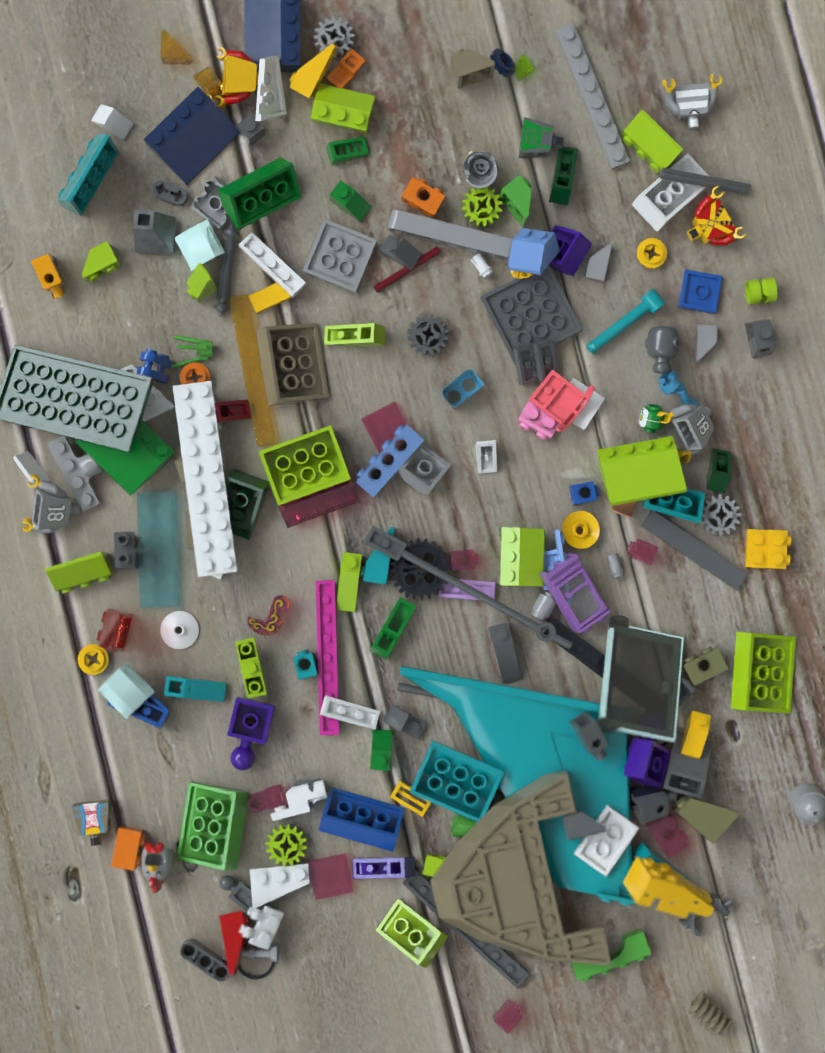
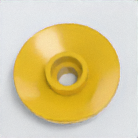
M575 511L569 514L563 521L562 533L565 541L570 546L577 549H585L597 541L600 528L597 519L592 514L586 511ZM577 527H580L582 529L581 534H578L576 532Z

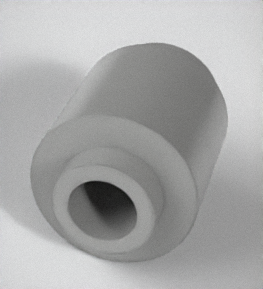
M540 593L532 607L531 615L544 622L546 618L550 617L557 604L550 593Z

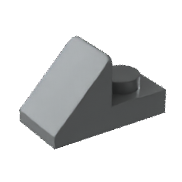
M390 234L379 250L381 254L410 270H413L422 256L406 239L403 238L400 241Z
M392 705L384 723L400 732L402 731L419 739L426 721Z

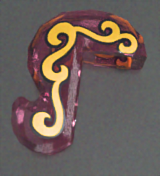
M283 595L274 597L266 622L252 617L247 618V623L251 630L260 635L277 633L283 625L281 612L288 613L290 611V600Z

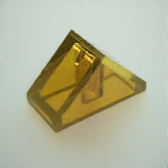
M163 29L161 31V60L163 64L190 65L192 63L191 56Z
M209 67L193 76L199 88L211 100L222 93V82Z

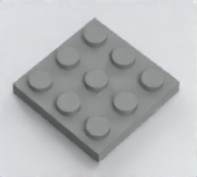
M324 219L303 272L356 294L377 240Z

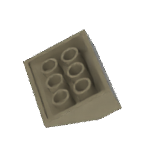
M317 323L265 326L256 331L268 406L288 405L329 398Z

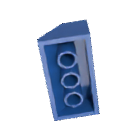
M331 787L318 831L393 852L405 808Z

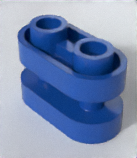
M151 349L141 352L140 360L144 361L145 364L144 367L137 368L136 374L151 377L155 382L167 384L169 376L164 374L165 368L171 369L172 361L169 360V356L157 355V351ZM152 365L157 366L156 371L151 369Z

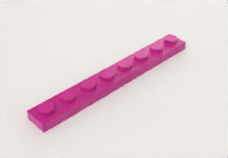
M335 580L316 581L320 735H339V720L320 715L325 696L338 699Z

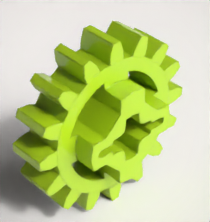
M485 187L484 190L478 188L477 191L471 188V194H465L467 200H462V204L465 206L462 207L461 211L466 212L464 219L470 218L469 224L476 222L477 228L479 224L486 228L488 222L492 226L494 223L493 219L498 220V214L502 213V209L498 208L503 204L502 201H498L500 195H494L495 189L488 191V187ZM491 200L494 202L495 210L490 206ZM486 202L485 208L478 211L479 205ZM469 204L474 207L473 213L470 211Z
M290 823L287 824L286 828L280 824L279 830L274 827L272 829L274 834H268L267 837L271 840L265 842V845L270 846L266 849V853H272L269 859L276 858V865L281 861L283 867H285L287 862L293 866V860L299 863V855L305 856L306 853L302 849H307L308 845L303 844V842L307 841V837H301L303 830L300 832L296 831L298 826L292 829L290 828ZM284 833L281 839L274 840L277 835ZM291 834H294L298 841H294ZM288 837L287 841L288 844L291 846H289L285 853V846L281 844H284L286 838ZM275 849L281 852V856L276 853ZM298 850L294 856L289 857L290 852Z

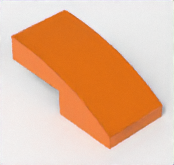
M351 48L339 61V65L326 77V81L334 87L344 89L362 68L366 60Z

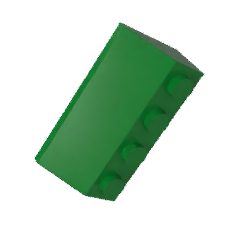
M281 157L218 189L223 208L239 230L301 198L293 163Z

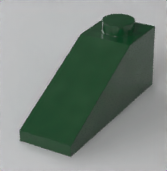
M566 146L558 149L549 202L568 205L578 149Z

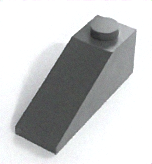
M508 622L488 627L502 682L521 678Z

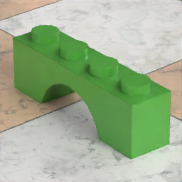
M640 928L622 935L620 948L616 953L609 956L611 966L571 962L577 980L588 981L593 978L592 975L598 973L600 975L611 972L612 968L617 966L618 968L626 967L629 965V962L634 960L637 962L643 961L648 958L647 956L651 952L644 932Z

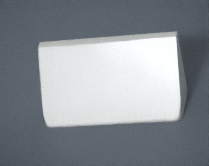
M24 452L13 457L30 482L36 483L35 479L30 478L31 474H37L40 477V481L50 482L49 477L30 452Z

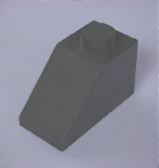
M575 809L576 812L562 816L569 841L607 832L605 826L586 814L578 812L577 809Z

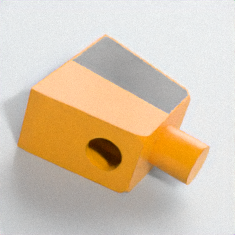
M46 254L32 260V266L43 289L46 291L50 290L54 300L65 296L61 285L65 284L54 256ZM53 275L54 280L50 283L48 279Z

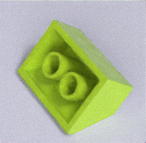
M320 83L310 119L312 122L367 134L376 96Z
M643 109L621 135L623 142L629 147L632 146L636 150L637 156L642 160L645 159L655 173L660 174L662 168H669L677 161L683 151V148Z
M502 527L500 585L544 587V581L539 573L544 572L545 529Z
M102 551L45 568L55 591H61L62 594L73 591V587L79 585L80 588L91 586V582L98 580L99 583L110 580L109 576L114 575L107 552Z

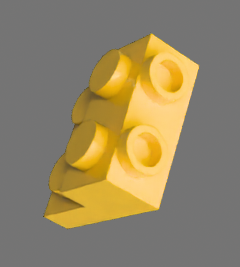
M746 529L745 567L786 569V565H790V554H787V546L791 545V535H788V531Z

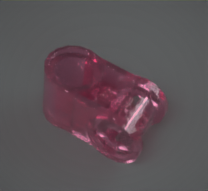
M274 785L252 794L248 800L249 809L252 812H260L285 804L286 800L281 785ZM254 798L262 801L259 807L252 805Z

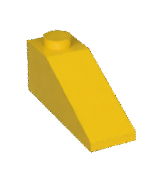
M331 44L298 69L297 73L294 72L290 78V88L313 99L338 46Z

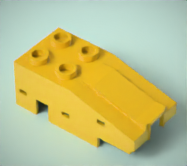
M637 856L623 881L635 902L642 906L650 908L655 898L661 899L656 908L657 910L682 918H686L689 912L708 917L714 911V907L711 905L712 898L705 889L699 888L664 862L660 864L648 857L644 859Z

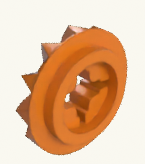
M189 363L180 373L181 385L195 383L193 380H187L193 377V370L197 376H203L198 379V382L210 381V373L201 363Z

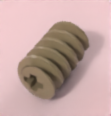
M703 992L699 993L690 1004L688 1013L696 1012L694 1019L696 1020L701 1017V1025L707 1022L708 1024L705 1029L708 1031L713 1028L712 1036H715L717 1033L722 1034L730 1027L732 1020L727 1018L725 1013H721L719 1008H715V1004L710 1002L708 997H704Z

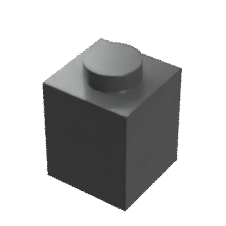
M250 114L237 124L238 130L250 146L266 135L263 126L259 121H255L253 114Z

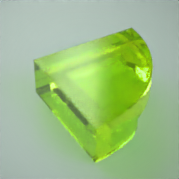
M525 54L519 58L516 64L515 73L518 81L535 70Z

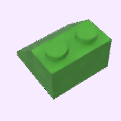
M518 175L501 189L499 199L519 224L524 227L529 217L532 189L530 182Z

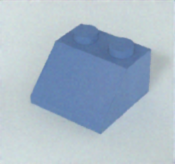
M522 228L512 241L508 269L541 275L560 251L555 233Z

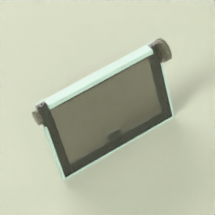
M614 615L610 617L598 722L599 727L603 728L602 731L604 733L612 734L615 730L675 742L684 637L629 626V619L625 616Z

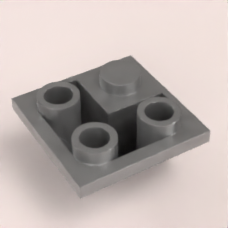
M135 210L133 228L135 252L173 255L176 217L156 211Z

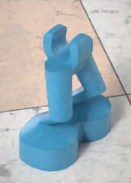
M673 369L668 374H662L658 378L660 389L665 395L671 393L679 394L683 405L693 403L698 406L696 399L689 397L684 383H680L677 379L678 374Z

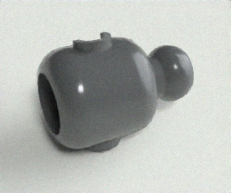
M657 326L652 327L648 332L645 347L648 355L655 359L653 365L654 373L668 374L671 370L669 359L677 356L679 334L677 329L673 327Z

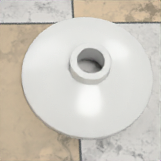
M172 612L164 618L161 624V637L171 648H188L198 637V622L188 612ZM178 626L182 628L180 634H177L175 631Z

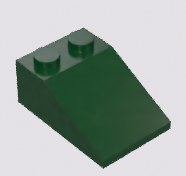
M236 469L227 476L225 484L232 534L249 540L263 506L270 482Z

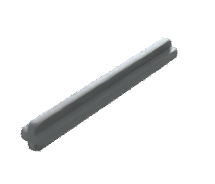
M668 168L660 170V179L707 188H714L720 185L717 188L718 190L745 195L750 191V184Z

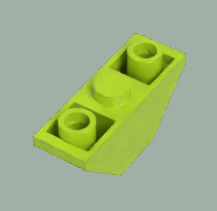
M255 638L236 641L235 645L247 699L266 695L265 677Z

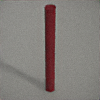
M436 246L422 255L413 270L440 254V249ZM403 267L373 286V288L378 293L413 270Z

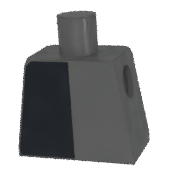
M765 319L745 323L752 359L771 355L776 347L771 320Z
M651 786L630 787V807L641 824L667 816L669 814L668 804L677 802L674 791L664 793L661 788Z

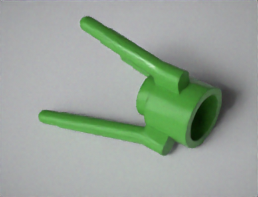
M174 336V339L198 343L196 345H178L177 348L197 350V355L201 356L172 364L171 368L198 361H208V357H212V341L207 342V340Z

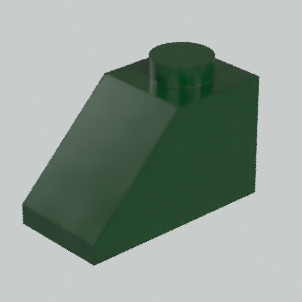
M713 448L706 477L707 490L721 493L726 492L731 479L732 452Z

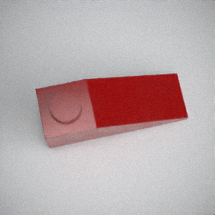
M243 911L219 916L228 970L231 976H236L246 938L239 931L242 925L250 926L249 917Z

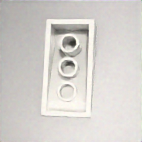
M688 153L670 168L709 176ZM659 177L631 205L658 232L706 187L664 180Z

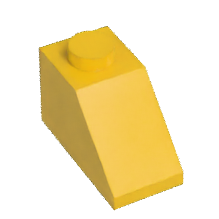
M692 710L685 723L681 748L682 755L700 759L709 732L711 715Z

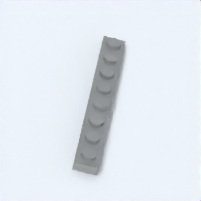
M574 24L556 29V36L611 170L628 164L630 160Z

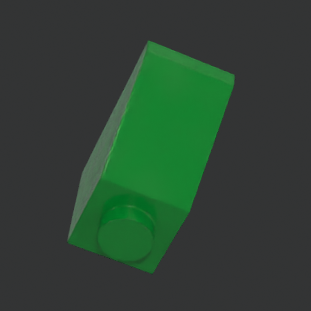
M341 180L329 195L332 203L359 222H362L372 208L357 191Z
M373 730L370 770L390 771L392 730Z

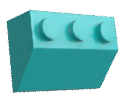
M687 488V492L642 500L641 506L660 513L701 523L705 493Z

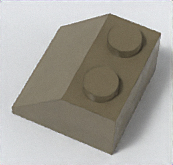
M461 49L451 55L450 69L457 89L493 77L495 68L493 60L470 49L465 51Z

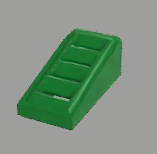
M365 136L329 142L326 147L331 165L369 156ZM358 143L360 145L361 152H358L356 145ZM350 145H352V149H353V152H354V153H351L350 147H349ZM342 147H344L346 154L344 155L342 152Z

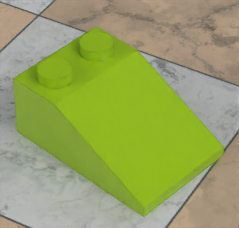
M397 899L375 930L416 964L424 968L428 967L448 938L445 932L400 899Z

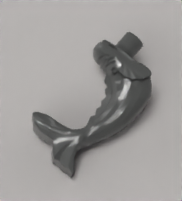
M709 894L712 898L711 905L714 907V911H719L723 916H728L730 914L728 908L734 905L731 899L728 898L722 902L717 894ZM691 913L688 919H679L684 928H690L696 936H701L695 922L696 918L701 915Z

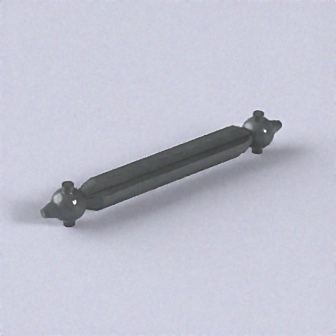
M233 223L223 232L227 238L224 241L223 249L225 254L222 255L217 294L219 303L214 305L219 317H222L227 310L229 311L226 302L229 299L236 244L234 238L239 236V232L236 231Z

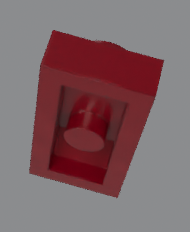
M248 399L214 403L218 423L226 424L231 421L252 418Z

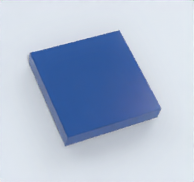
M685 269L678 308L716 314L723 276Z

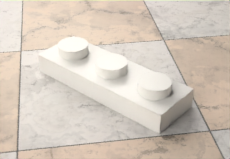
M329 696L324 697L320 715L373 730L376 729L380 714L378 710Z

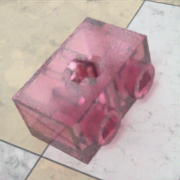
M671 813L645 823V826L669 859L688 846L685 842L688 838L682 830H677L674 825L677 822ZM665 830L671 831V837L668 838L667 836H665Z

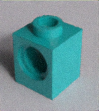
M308 650L297 652V656L293 657L298 679L318 675L313 652L309 653ZM304 658L308 659L311 663L310 668L307 670L302 669L300 666V662Z

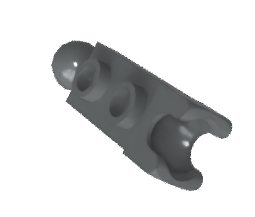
M230 875L221 877L219 881L220 887L223 890L232 891L229 898L248 913L250 907H252L251 888L242 881L235 885V881ZM270 903L263 904L256 908L262 911L264 906L277 909Z

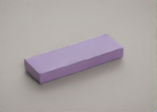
M459 579L495 599L496 582ZM450 583L442 584L444 591L438 589L437 597L479 600Z

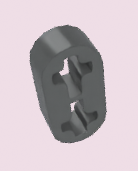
M157 181L152 187L154 195L160 200L176 206H183L188 201V195L183 188L166 181ZM162 186H164V189L168 191V193L161 192V194H159L157 188H161ZM172 193H173V194H176V195H179V193H182V196H183L184 198H183V199H179V200L177 201L176 197L173 196Z

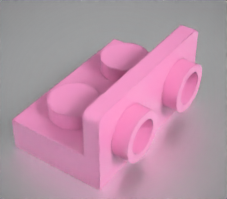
M528 401L517 420L521 428L526 431L530 429L537 433L536 436L545 441L546 439L551 440L559 425L530 401Z

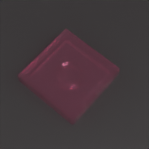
M395 401L361 419L378 453L383 450L381 446L387 439L390 441L395 436L394 431L400 425L404 426L406 424Z
M346 853L308 861L315 900L353 892Z

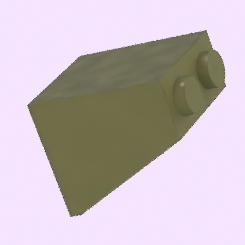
M688 795L678 796L677 802L673 803L674 807L672 808L713 844L716 843L739 816L736 811L729 807Z

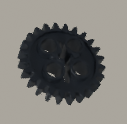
M417 538L416 544L409 540L410 545L404 549L422 560L429 554L433 555L434 562L431 565L444 572L452 569L451 566L446 565L450 559L443 558L447 554L446 551L440 553L442 547L434 548V541L428 545L427 539L421 543L420 539ZM401 556L398 561L389 563L394 566V569L389 570V572L395 574L390 579L392 581L397 580L394 587L401 586L399 593L406 591L405 597L407 598L413 594V600L420 596L421 601H423L424 595L431 599V593L438 596L437 589L444 591L442 584H448V582L435 576L436 578L433 583H427L425 578L430 572L423 570L422 574H419L418 571L404 572V569H417L419 566L416 564L406 565L405 558ZM409 575L416 576V582L412 585L406 582Z

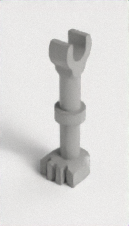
M271 943L270 950H260L255 947L243 949L241 957H249V959H255V957L270 958L271 962H278L280 944ZM226 955L222 956L223 960H227Z

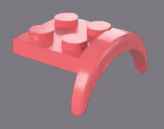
M552 369L529 398V401L560 424L556 430L562 432L585 407L595 387L590 385L586 392L583 393Z

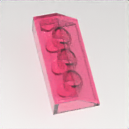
M351 479L280 505L279 508L286 526L289 528L360 501Z

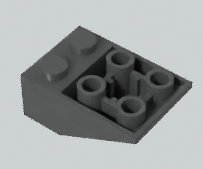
M676 731V740L672 742L670 747L671 754L663 789L701 799L707 778L713 741L706 739L700 759L681 754L684 733Z

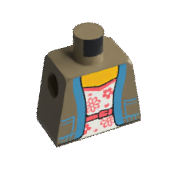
M112 799L80 802L72 805L79 835H89L90 846L101 845V833L110 831Z

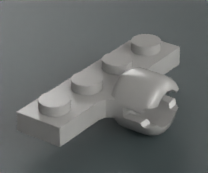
M60 436L47 443L82 512L100 504L101 501L90 479L101 473L103 469L88 454L78 457L67 437Z

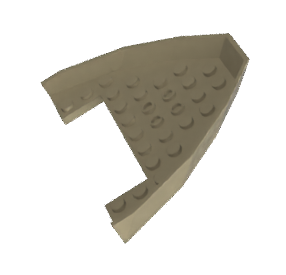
M566 770L545 774L494 805L457 842L430 881L439 918L482 942L528 958L611 966L602 925L563 934L537 822L538 820L576 812Z

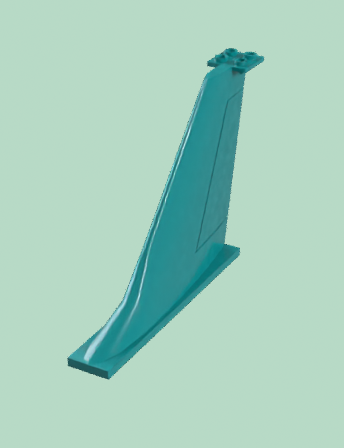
M406 666L400 667L399 675L404 676L453 708L485 763L504 770L498 786L505 798L545 774L566 770L574 806L578 812H582L596 821L605 806L608 805L631 822L629 778L624 776V766L628 759V733L600 728L608 746L604 748L607 756L597 761L594 755H590L584 750L569 724V721L584 712L593 717L598 723L600 703ZM610 705L609 719L627 723V717L631 718L632 710ZM566 814L537 821L549 873L558 887L595 894L603 902L612 903V900H616L624 906L637 904L623 884L632 866L631 841L606 877L574 854L584 837L570 841L567 839L562 816H566Z

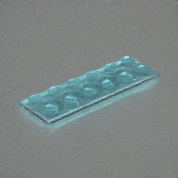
M176 492L137 493L140 608L179 607Z

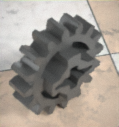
M424 314L422 320L416 317L417 323L411 322L413 329H408V333L412 334L408 337V340H413L410 344L411 348L416 346V353L421 350L423 351V356H425L426 352H429L430 356H433V351L440 353L439 347L445 348L446 345L443 341H448V337L444 335L448 334L449 330L443 329L446 323L440 324L441 318L439 317L435 320L433 314L430 318H427L426 314ZM427 323V326L424 328H418L420 325ZM434 325L439 328L441 334L435 331ZM430 328L432 336L429 337L428 342L426 343V336L424 334H426ZM416 337L421 339L423 345L417 342ZM434 341L438 342L435 346L429 347Z

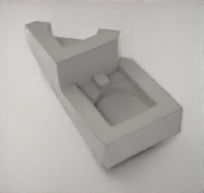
M607 244L589 257L585 277L604 281L612 244Z
M697 325L696 362H700L716 346L717 325Z

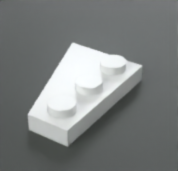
M278 56L260 59L255 121H263L287 114Z
M308 864L250 869L252 907L257 908L309 884Z

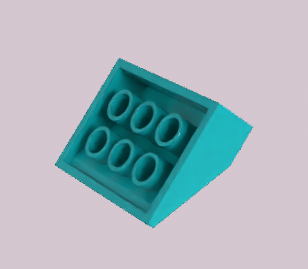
M108 134L96 135L94 140H90L86 154L80 157L76 171L70 174L68 178L69 183L58 195V201L62 206L80 216L84 213L119 153V150Z
M432 740L411 785L410 793L478 822L486 814L504 774V770Z

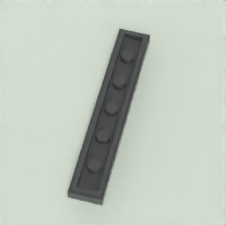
M653 510L650 511L641 525L735 590H738L748 575Z

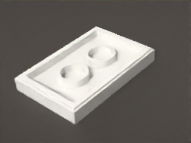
M608 805L605 806L596 820L607 828V832L584 837L574 852L576 856L606 877L639 830V827Z

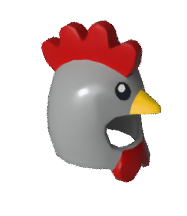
M147 842L142 852V872L150 880V888H152L153 893L161 890L163 879L170 874L173 864V849L165 848L161 842H158L154 847L150 842Z

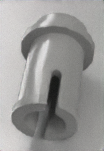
M618 553L606 556L611 569L610 575L613 576V579L624 576L625 569H622Z

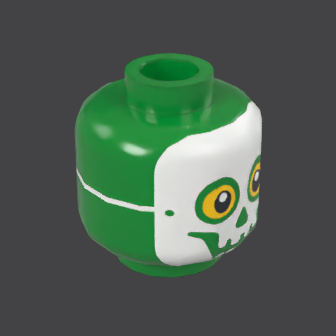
M648 404L642 408L639 425L644 428L645 432L655 433V430L663 428L664 423L659 421H663L665 415L657 416L658 412L663 411L661 406Z

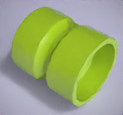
M774 277L763 278L761 281L758 279L746 280L745 295L748 305L759 304L762 300L764 303L776 302L777 284Z

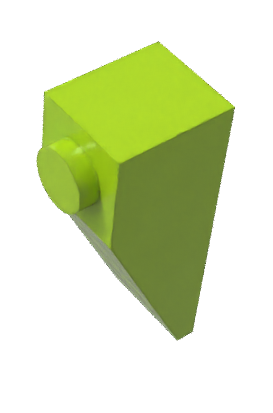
M199 263L186 283L189 287L186 291L192 300L196 298L198 302H201L218 289L203 265Z
M376 323L325 326L324 345L385 346L386 327Z
M342 553L336 610L355 612L362 554Z

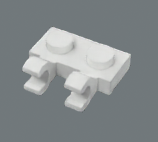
M264 906L263 911L250 907L247 914L251 916L250 918L258 920L254 929L242 925L239 932L242 933L243 937L250 939V944L268 950L284 913L268 906Z

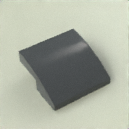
M554 340L538 341L513 348L519 385L524 386L538 380L544 381L552 369L558 373Z

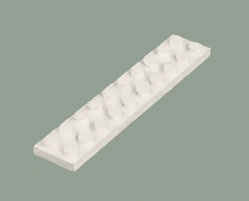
M211 381L173 386L198 577L237 572L212 383Z

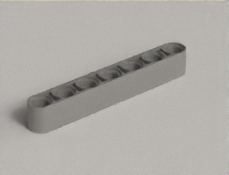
M392 210L387 228L389 231L477 254L480 253L481 255L509 261L513 241L511 238L400 210Z

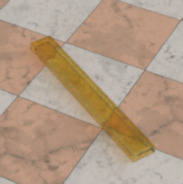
M248 294L229 297L257 447L275 444L276 439L267 402Z

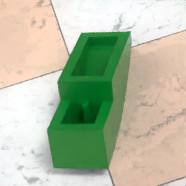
M399 597L370 649L371 652L387 660L416 608L414 604Z

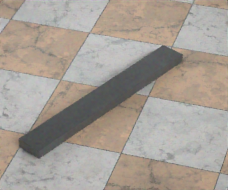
M415 869V876L407 877L403 885L439 917L431 882ZM445 922L517 989L531 975L504 949L482 942Z

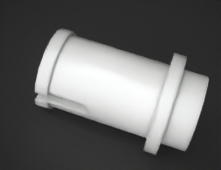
M480 253L470 260L480 272V277L487 278L493 273L491 270L492 266L486 263Z

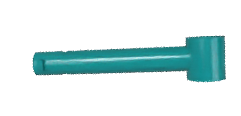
M653 288L641 298L643 301L641 304L588 343L586 347L589 352L594 354L650 311L653 314L665 305V301Z

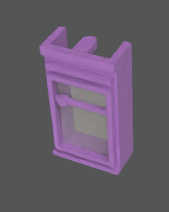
M568 553L567 560L564 562L558 561L553 564L554 569L548 573L540 572L539 574L572 631L585 633L591 629V625L603 621L611 611L607 608L580 562L579 556L576 553Z

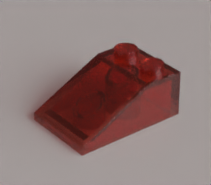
M112 608L104 611L101 620L104 623L103 628L99 630L96 639L99 641L98 646L110 652L124 651L133 614Z

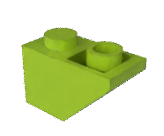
M108 241L90 249L82 272V277L86 282H94L100 278V275L106 272L112 273L120 266Z

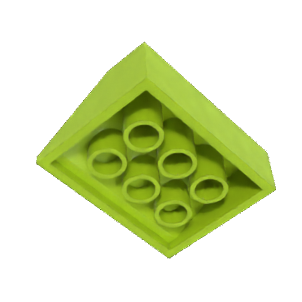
M331 425L258 451L278 506L351 480Z
M672 436L597 450L598 469L610 506L687 492L677 447Z
M736 632L731 709L791 713L796 637Z

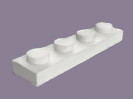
M252 232L238 245L248 257L292 298L306 286V282Z

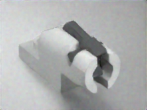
M297 780L294 787H291L286 792L289 807L286 808L285 805L274 807L275 811L270 813L272 821L310 812V802L313 804L327 798L324 780Z

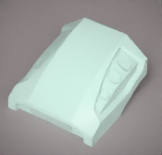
M208 219L175 237L191 271H194L199 263L206 264L205 262L225 254Z
M128 663L120 667L98 690L126 719L155 693Z

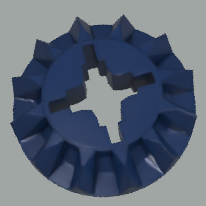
M495 49L490 55L491 60L495 63L494 69L505 78L511 77L515 73V65L512 58L505 51Z

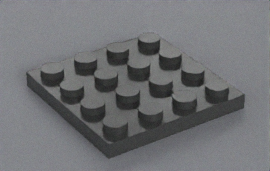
M550 265L547 266L541 275L533 274L527 278H516L480 296L514 365H516L513 348L550 339L554 340L555 345L583 330Z

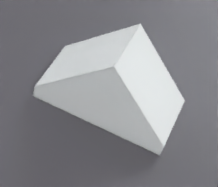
M100 105L91 120L125 140L134 125L116 109L105 105Z
M496 440L476 442L478 474L497 472Z

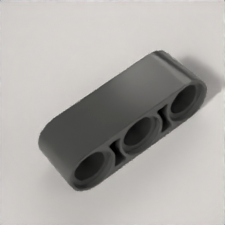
M188 939L181 946L180 954L185 960L219 982L226 981L229 978L227 960H223L221 956L195 939ZM185 946H193L195 952L192 954L188 953L185 950ZM208 956L211 959V963L204 964L201 957ZM225 967L227 974H219L217 968Z

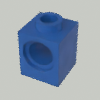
M594 481L569 486L572 505L594 502L599 496L598 486L594 485ZM581 488L589 490L590 495L588 498L581 497Z

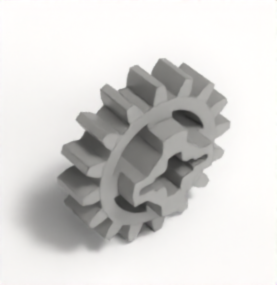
M332 16L331 21L324 18L325 23L319 22L320 29L315 28L314 30L315 34H317L313 36L314 41H316L315 47L320 48L319 51L321 53L331 44L337 45L339 48L334 55V59L337 58L338 54L344 57L343 52L350 50L348 46H354L352 40L355 39V36L351 34L353 28L348 27V21L342 23V17H339L338 21L335 20L334 16ZM341 29L344 30L347 37H345V35L341 33ZM321 38L327 41V46L324 45Z
M719 494L717 499L711 496V502L708 500L704 501L706 506H703V521L700 524H706L704 530L711 529V535L718 532V536H722L723 531L728 535L730 534L729 529L736 530L734 524H740L737 517L742 515L736 511L740 506H734L735 500L728 501V495L722 499V495ZM715 503V509L708 512L709 508ZM725 504L730 508L731 511H728L725 508ZM720 512L724 514V517H716V513ZM709 519L715 523V526L710 523ZM728 519H731V522L729 523V525H727L726 527H724V526H725V522H726Z

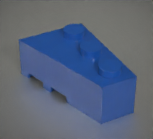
M151 695L130 716L162 730L170 711ZM108 701L107 705H108L109 707H111V708L116 709V708Z

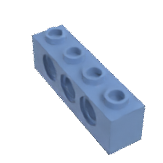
M407 424L404 426L400 425L394 431L395 436L391 441L387 439L381 446L383 450L378 455L375 453L369 459V466L366 469L361 468L355 475L357 477L355 482L373 498L424 441ZM405 440L406 447L403 450H398L396 448L397 441ZM391 454L393 456L391 464L383 462L385 455ZM373 469H379L381 472L380 476L376 479L370 476V472Z

